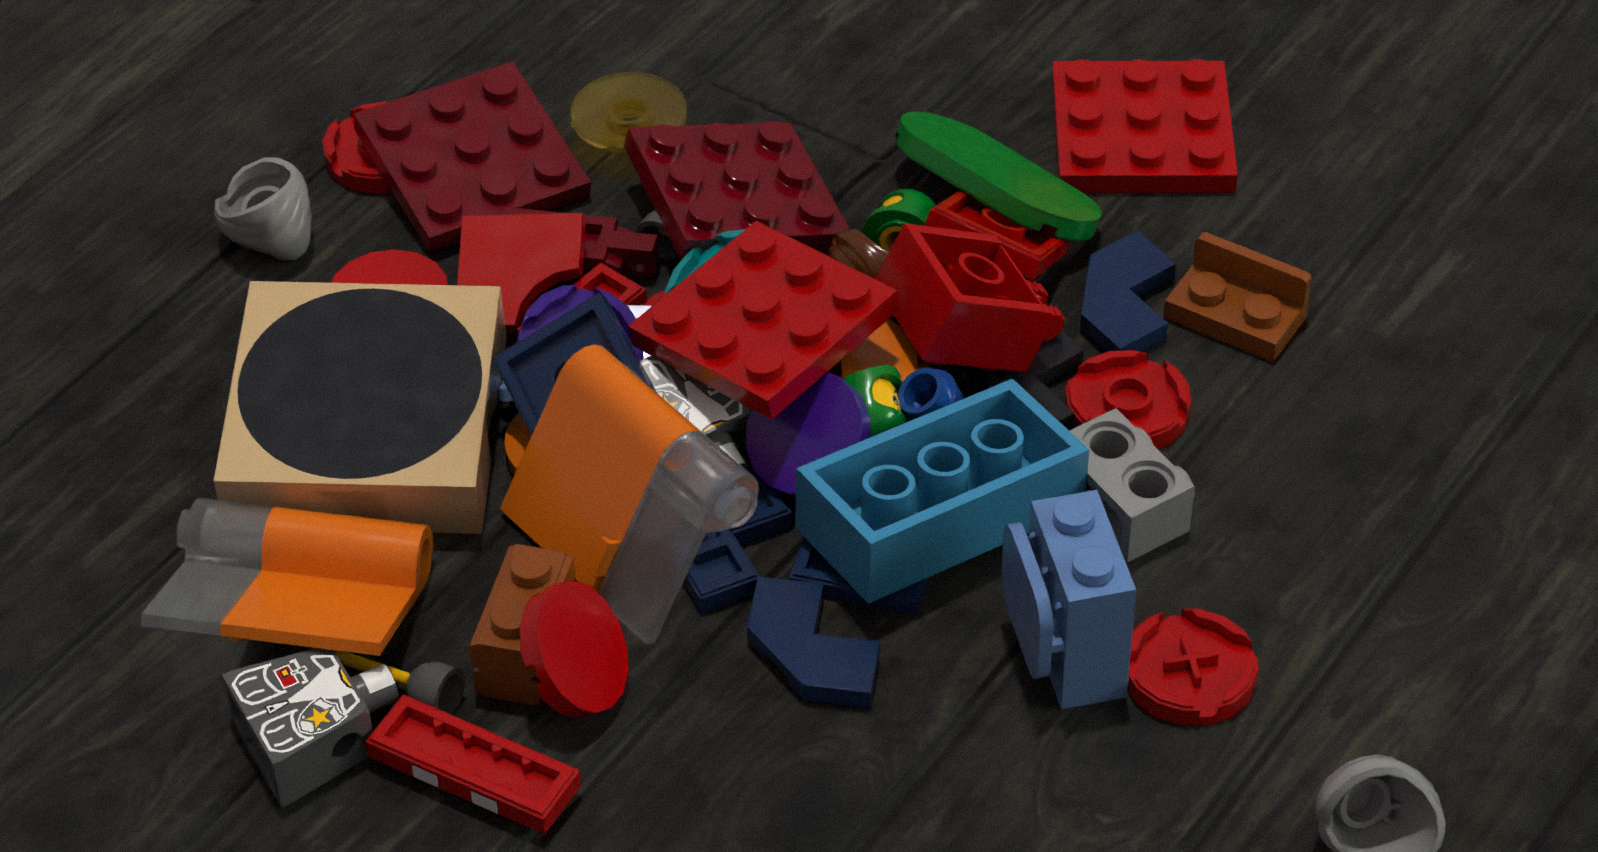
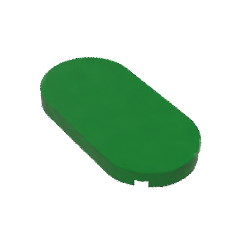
M907 112L901 116L895 133L899 149L910 159L1012 222L1032 231L1034 229L1040 231L1042 225L1046 224L1057 227L1055 236L1062 240L1083 241L1094 235L1102 216V211L1090 197L987 134L962 122L926 112Z

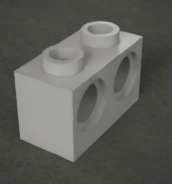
M1115 408L1070 430L1090 450L1086 491L1098 490L1117 542L1127 563L1190 531L1195 486L1185 470L1179 466H1174L1153 445L1149 435L1142 428L1135 427Z

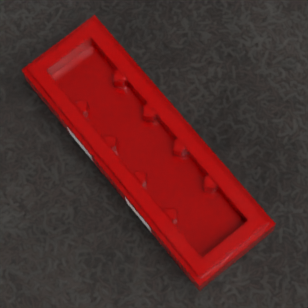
M404 694L365 741L368 757L542 834H546L581 786L580 770Z

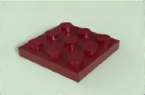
M513 61L354 113V130L429 253L460 243L462 216L499 215L504 207L552 211L590 197V179Z
M767 121L755 124L712 123L709 125L686 126L660 124L652 127H628L624 148L680 259H683L693 248L699 247L705 251L718 243L714 236L725 231L747 229L755 221L821 253H828L829 248L832 246V239L836 237L839 231L850 229L790 122Z

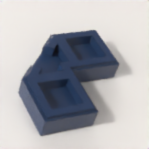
M1138 230L1091 254L1082 304L1080 329L1105 352L1124 350L1142 352L1167 339L1168 322L1140 297L1174 280L1176 263Z
M757 473L711 488L706 501L698 509L697 517L688 534L682 537L673 554L674 571L700 614L754 596L759 574L741 546L793 528L792 511L778 489L768 486Z
M758 576L747 624L748 643L763 658H770L787 676V684L802 700L871 708L880 659V641L817 634L824 600L823 583Z

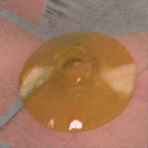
M619 72L600 77L584 86L577 93L571 105V122L576 133L588 144L616 153H627L624 148V142L628 127H652L660 124L684 126L687 119L686 100L679 88L662 77L644 72Z

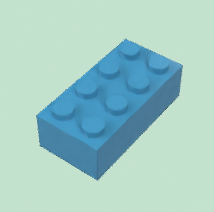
M1010 379L796 468L795 528L869 604L1003 545L1005 524L1021 522L1026 534H1028L1030 530L1031 501L1086 492L1090 450L1014 379Z

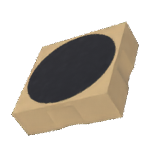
M250 281L214 475L215 490L225 528L264 529L271 509L283 507L425 524L431 527L432 533L483 534L491 468L488 432L493 413L499 401L498 386L501 385V376L492 358L505 351L507 335L500 286Z

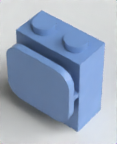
M1098 490L1031 501L1028 536L1021 522L1005 524L1001 571L1006 607L1028 670L1034 679L1050 677L1061 709L1127 698L1136 587Z

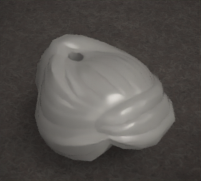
M264 157L243 166L233 176L228 186L227 194L215 199V220L219 230L230 238L231 241L256 252L272 255L282 261L296 260L306 252L311 235L312 215L310 199L302 173L290 162L278 157Z
M1376 754L1361 756L1351 760L1328 776L1318 792L1315 805L1318 833L1323 843L1333 852H1437L1442 847L1446 832V821L1438 794L1433 785L1420 771L1393 757Z

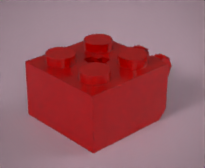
M904 223L875 280L897 290L900 310L893 317L897 319L910 339L917 355L924 362L936 366L953 364L979 367L986 371H997L1000 369L1026 372L1043 341L1054 340L1064 330L1065 317L1057 307L1047 306L1049 294L1040 283L1037 284L1035 281L1031 283L1030 280L1024 278L996 235Z

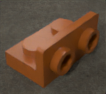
M1202 232L1195 241L1193 265L1165 299L1163 318L1274 363L1306 319L1312 277L1307 271L1210 233Z

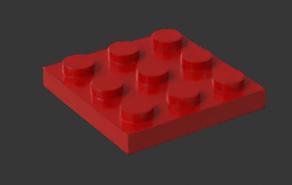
M1200 59L1190 61H1053L1052 92L1058 178L1083 193H1236L1238 172L1224 61H1205Z
M755 221L627 327L631 345L772 420L900 310L896 289Z

